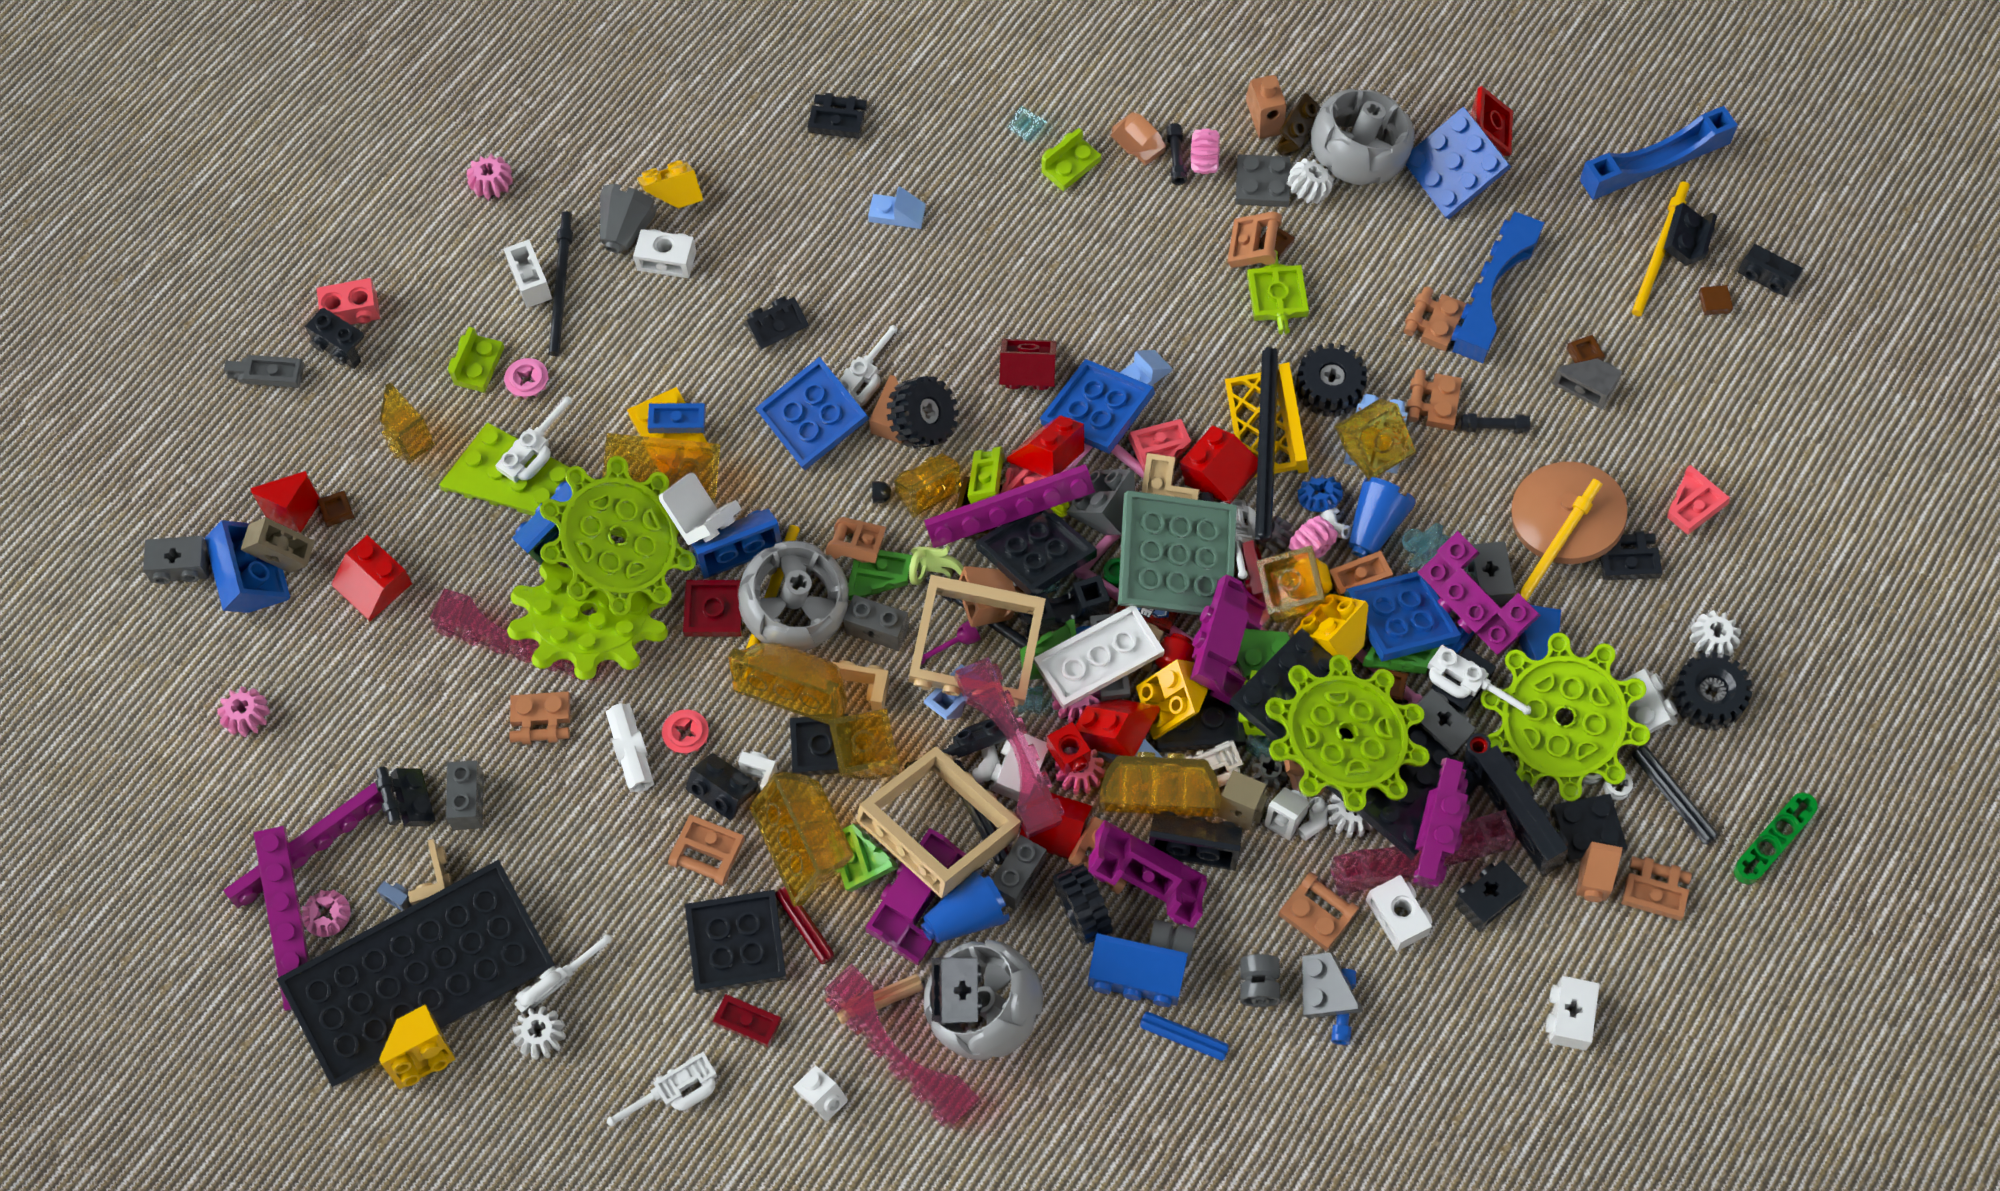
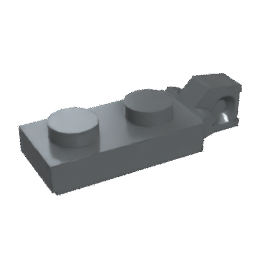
M248 355L247 358H242V362L226 360L224 371L227 378L238 379L240 383L300 388L305 364L303 359Z

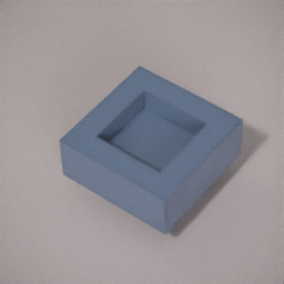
M383 881L377 889V892L384 901L400 911L412 906L408 897V890L398 883L391 886Z

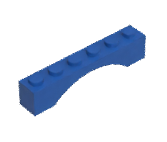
M1721 106L1700 115L1677 133L1654 145L1628 153H1606L1585 162L1580 182L1592 200H1595L1729 145L1738 124L1726 107Z
M1514 211L1510 221L1504 220L1499 233L1503 237L1501 241L1495 240L1490 252L1493 259L1491 262H1485L1480 274L1481 277H1484L1482 283L1476 282L1471 293V298H1474L1472 305L1466 304L1461 315V319H1464L1462 326L1456 325L1451 340L1455 341L1452 352L1482 364L1484 363L1497 330L1491 308L1492 290L1498 280L1508 270L1518 263L1531 258L1545 222Z

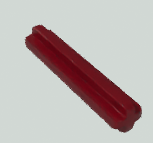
M784 886L775 893L776 898L822 965L831 961L834 958L833 950L791 888Z

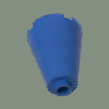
M1371 477L1370 481L1365 478L1361 486L1348 543L1349 547L1352 548L1351 553L1362 558L1378 552L1413 510L1416 504L1415 498L1408 492L1406 496H1403L1398 492L1400 487L1391 482L1376 477Z
M982 868L974 871L923 917L925 923L921 924V927L930 941L934 939L937 943L1000 926L1009 921V913L1003 916L1001 908L1006 906L998 888L989 875L985 878L981 876L984 871Z

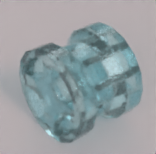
M1044 686L1028 687L1024 706L1018 705V712L1024 713L1027 710H1031L1035 714H1041Z

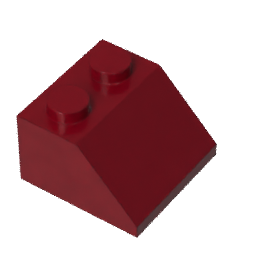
M1002 339L999 385H1005L1008 389L1033 386V389L1047 390L1049 387H1054L1057 341Z

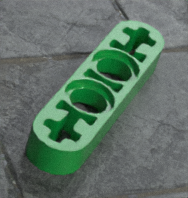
M1803 792L1794 795L1739 858L1733 871L1735 878L1739 882L1747 885L1757 882L1810 821L1818 809L1817 801L1812 795ZM1805 803L1807 805L1806 810L1798 818L1793 816L1792 814L1799 805ZM1780 821L1789 823L1792 827V833L1789 835L1780 833L1777 829V823ZM1759 843H1770L1774 847V854L1770 856L1763 854L1759 849ZM1755 858L1759 863L1747 875L1744 869Z

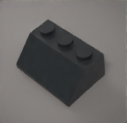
M1162 811L1160 814H1153L1148 844L1180 862L1236 871L1243 828L1237 827L1235 823L1228 821L1213 823L1207 822L1205 818L1198 816L1183 818L1177 817V814L1173 812Z

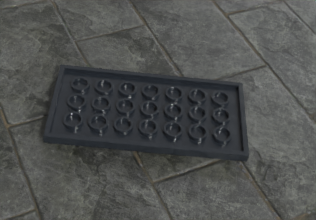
M1301 628L1231 698L1229 704L1272 741L1281 739L1286 735V728L1280 722L1267 716L1265 710L1267 701L1274 697L1291 700L1296 696V691L1288 677L1289 670L1293 666H1304L1312 675L1321 678L1329 674V661L1333 656L1315 642L1308 632ZM1352 670L1353 674H1354L1356 677L1362 679L1359 675H1357V674ZM1418 725L1409 727L1408 736L1412 742L1428 750L1430 759L1424 766L1402 765L1400 767L1399 775L1408 789L1406 796L1400 800H1391L1379 789L1370 788L1366 791L1365 807L1361 811L1356 812L1411 860L1420 851L1416 850L1415 847L1429 791L1438 787L1442 759L1447 757L1459 761L1453 755L1450 756L1443 746ZM1339 729L1343 740L1345 738H1353V734L1349 729ZM1463 764L1462 769L1466 770L1464 779L1468 780L1465 794L1469 796L1482 782V779ZM1326 786L1343 801L1342 794L1337 789Z
M498 859L278 977L276 980L331 1087L336 1088L380 1063L379 1058L398 1018L426 1005L441 1030L542 975L549 968L556 967Z

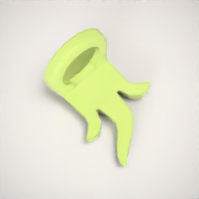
M948 545L944 549L914 547L911 549L913 557L909 568V579L912 585H920L927 571L943 573L951 579L952 569L961 575L964 567L956 558L947 555L950 550ZM917 569L920 572L919 578L917 577Z

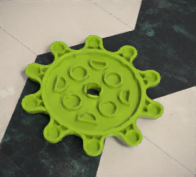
M613 456L609 459L606 475L601 479L591 478L579 466L570 467L565 476L572 490L571 498L565 502L547 499L540 506V513L543 518L556 524L559 529L558 538L553 542L544 544L541 548L540 555L543 561L549 564L563 562L570 566L573 571V578L567 586V593L571 599L580 601L586 598L592 590H601L607 595L610 611L616 616H624L630 611L631 597L637 592L647 594L658 605L668 603L672 593L665 581L667 571L678 569L686 572L693 569L696 565V558L693 553L683 549L678 544L677 536L679 530L659 500L660 494L668 489V477L662 472H655L645 482H636L629 476L628 463L621 456ZM612 530L621 531L624 535V542L615 544L610 532Z
M543 561L539 568V573L545 582L536 587L516 586L510 596L511 602L526 608L528 614L510 623L507 629L508 636L514 640L534 639L539 643V647L532 655V664L535 667L545 669L557 660L566 659L574 664L575 676L580 680L592 679L596 675L598 664L604 660H613L626 670L635 669L640 664V656L634 649L638 642L643 640L661 642L668 637V629L665 624L650 617V614L655 609L665 607L669 602L664 605H658L647 594L637 592L631 597L630 611L624 616H616L610 611L609 599L601 590H592L586 598L580 601L571 599L567 593V586L573 578V571L571 568L563 567L559 563L549 564ZM591 607L596 611V613L591 615L582 613L585 610H590Z
M1554 633L1548 639V653L1541 660H1531L1521 650H1511L1507 653L1505 664L1513 675V681L1508 688L1501 690L1526 706L1529 705L1531 713L1528 715L1523 714L1524 712L1488 690L1482 692L1481 703L1485 708L1500 714L1502 718L1500 729L1489 734L1487 737L1490 739L1491 748L1497 745L1502 753L1512 752L1517 755L1520 765L1516 773L1521 781L1526 780L1533 787L1541 777L1551 776L1557 780L1562 798L1566 801H1576L1582 794V780L1588 774H1599L1605 781L1613 785L1619 784L1625 779V769L1617 758L1618 750L1626 744L1645 745L1650 739L1649 729L1643 724L1632 721L1628 715L1630 704L1643 698L1645 695L1646 685L1638 678L1618 681L1612 677L1610 666L1616 655L1611 645L1606 643L1599 644L1589 656L1578 657L1571 651L1569 638L1563 633ZM1559 710H1570L1574 716L1573 721L1568 725L1558 723L1556 714Z
M1340 654L1333 656L1329 661L1330 671L1325 677L1319 678L1312 675L1304 666H1293L1289 670L1288 677L1296 691V696L1291 700L1274 697L1269 699L1265 705L1267 716L1280 722L1286 728V735L1271 743L1269 747L1271 758L1278 762L1292 760L1301 765L1304 775L1299 782V789L1304 796L1314 797L1320 793L1322 788L1326 786L1333 787L1342 794L1345 808L1350 812H1358L1365 807L1366 791L1370 788L1379 789L1391 800L1403 799L1408 789L1399 775L1400 767L1402 765L1424 766L1430 759L1428 750L1412 742L1408 736L1409 727L1421 723L1424 719V710L1417 704L1399 705L1391 699L1390 689L1395 681L1393 674L1386 669L1377 670L1369 679H1360L1353 674L1350 660ZM1339 729H1349L1353 734V738H1345L1343 740Z

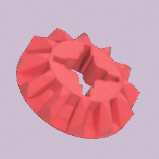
M677 711L671 714L663 724L662 737L664 743L674 753H683L687 756L690 752H698L700 747L707 743L709 733L707 721L696 711ZM691 725L690 731L694 736H686L681 740V734L678 730H686Z

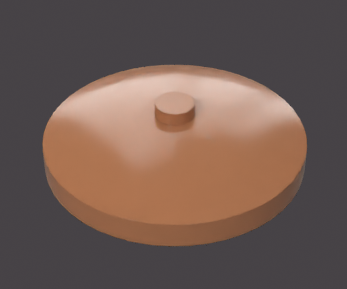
M1580 462L1552 463L1532 472L1518 486L1512 501V525L1521 543L1529 551L1542 558L1574 509L1572 505L1577 497L1583 495L1593 479L1600 481L1603 485L1591 502L1593 504L1587 515L1582 516L1553 561L1561 564L1585 563L1606 554L1622 537L1627 521L1625 495L1618 483L1610 475L1597 467Z

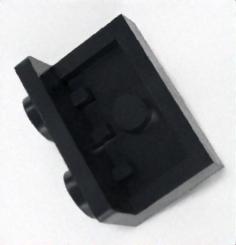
M321 308L305 325L311 338V345L320 352L325 350L330 353L331 357L342 366L347 364L355 369L361 363L355 347L364 338L363 332L327 309Z
M712 752L691 769L686 790L731 821L736 817L739 806L756 793L759 784Z

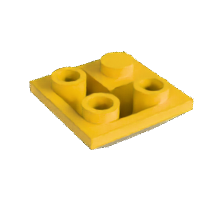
M682 160L667 164L668 168L660 171L657 168L642 172L641 177L637 178L638 183L645 192L676 208H682L703 201L694 169L687 162L683 163Z
M1329 593L1320 600L1319 605L1311 614L1301 621L1293 634L1295 635L1303 628L1315 642L1332 656L1344 655L1351 661L1364 647L1369 605L1363 600Z
M1177 659L1135 686L1141 703L1158 705L1161 708L1150 728L1153 739L1161 737L1199 713L1208 688L1190 680L1195 662Z
M423 1005L396 1020L379 1060L397 1087L402 1089L416 1084L422 1077L432 1072L446 1068L456 1058L426 1005Z

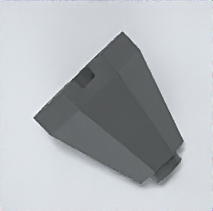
M615 183L604 185L600 194V240L605 245L604 248L606 250L620 253V251L628 250L639 237L641 229H645L655 217L658 206L654 204V199L630 187H628L627 192L621 191V185Z

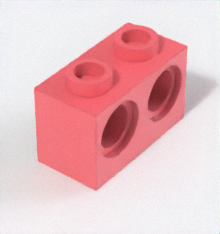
M371 278L317 288L319 310L325 308L351 325L357 323L366 324L380 319L377 291Z

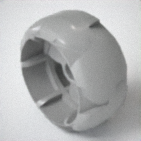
M1346 89L1333 94L1321 106L1311 130V146L1319 163L1329 169L1336 178L1355 185L1382 184L1393 179L1404 168L1414 145V126L1409 115L1405 114L1392 98L1374 90ZM1341 126L1354 127L1351 133L1339 129Z
M802 541L780 542L771 548L759 552L745 568L738 590L739 611L747 628L762 643L773 645L775 649L785 652L810 650L818 647L827 639L829 640L841 626L849 605L848 582L839 563L831 555H825L818 546ZM777 568H781L786 578L781 597L760 599V585L767 574L772 575L776 573ZM812 574L825 585L828 593L827 599L808 597L812 584L810 578ZM785 607L790 609L802 607L805 614L811 620V624L805 627L787 626L781 624V619L777 617Z
M986 940V943L970 941L957 946L943 958H977V964L981 967V974L985 973L984 986L978 988V995L982 1003L979 1015L987 1020V1026L979 1030L972 1028L965 1033L957 1023L932 1021V976L929 978L924 992L926 1019L931 1025L935 1037L961 1057L981 1061L989 1060L993 1056L1004 1057L1018 1049L1030 1037L1034 1030L1036 1014H1041L1043 991L1037 972L1023 955L1003 942ZM1011 981L1008 1000H1005L997 991ZM961 986L954 987L955 994L961 992Z

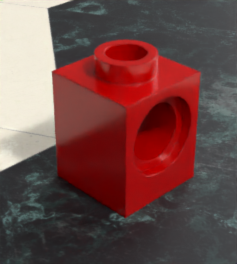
M1073 722L1047 735V748L1064 775L1072 771L1073 773L1080 772L1088 766V762L1091 759V750ZM1067 747H1073L1078 752L1068 755L1063 750Z

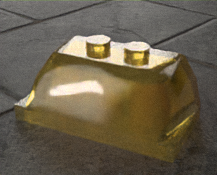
M758 643L743 651L733 648L728 655L734 692L839 728L845 716L847 696L839 666L812 654L776 643Z
M1138 752L1137 756H1117L1106 770L1099 796V812L1160 814L1162 811H1168L1180 816L1217 817L1221 809V794L1217 776L1208 761L1204 759H1185V755L1179 753L1167 754V758L1155 757V753Z
M789 772L774 773L749 806L793 906L804 905L817 888L834 878L854 856L846 835L819 781L802 774Z

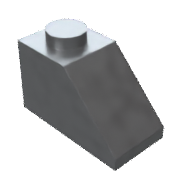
M1599 359L1560 366L1553 385L1602 409L1615 389L1622 371L1613 364Z

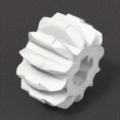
M1303 159L1292 167L1287 184L1291 187L1290 192L1298 195V199L1303 198L1306 203L1312 201L1318 204L1330 194L1334 178L1330 175L1331 171L1329 169H1325L1321 164L1316 163L1314 159L1311 161Z
M1714 610L1708 616L1701 614L1697 622H1694L1691 626L1690 642L1696 643L1695 652L1703 650L1707 658L1711 652H1718L1717 658L1720 659L1724 654L1731 656L1734 652L1733 649H1737L1740 644V639L1738 638L1741 634V629L1734 627L1736 619L1728 621L1726 619V612L1722 613L1719 617Z
M1335 794L1331 797L1330 801L1332 804L1327 807V812L1331 815L1328 822L1331 825L1338 824L1335 830L1337 834L1341 833L1344 829L1347 831L1346 835L1349 839L1352 837L1353 831L1362 837L1364 836L1365 829H1373L1358 814L1354 815L1356 812L1347 813L1344 802Z
M541 1006L538 1014H536L533 1008H529V1017L525 1018L522 1015H518V1020L522 1025L513 1027L512 1031L518 1035L514 1038L513 1042L516 1046H521L520 1052L524 1056L531 1052V1057L537 1060L542 1052L546 1058H550L551 1053L549 1049L553 1048L556 1051H560L561 1047L557 1041L566 1038L565 1033L560 1031L565 1027L563 1020H557L558 1014L555 1010L547 1013L546 1007ZM542 1028V1036L537 1038L536 1030Z

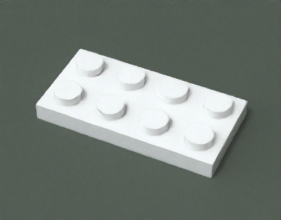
M1129 606L1034 657V664L1062 709H1065L1163 656L1164 649L1136 606Z

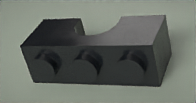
M1101 575L1073 583V588L1070 592L1057 598H1048L1046 591L1035 595L1036 597L1046 598L1039 635L1060 629L1070 619H1074L1075 624L1090 620V616L1109 614L1110 599ZM1018 612L1028 639L1033 615Z

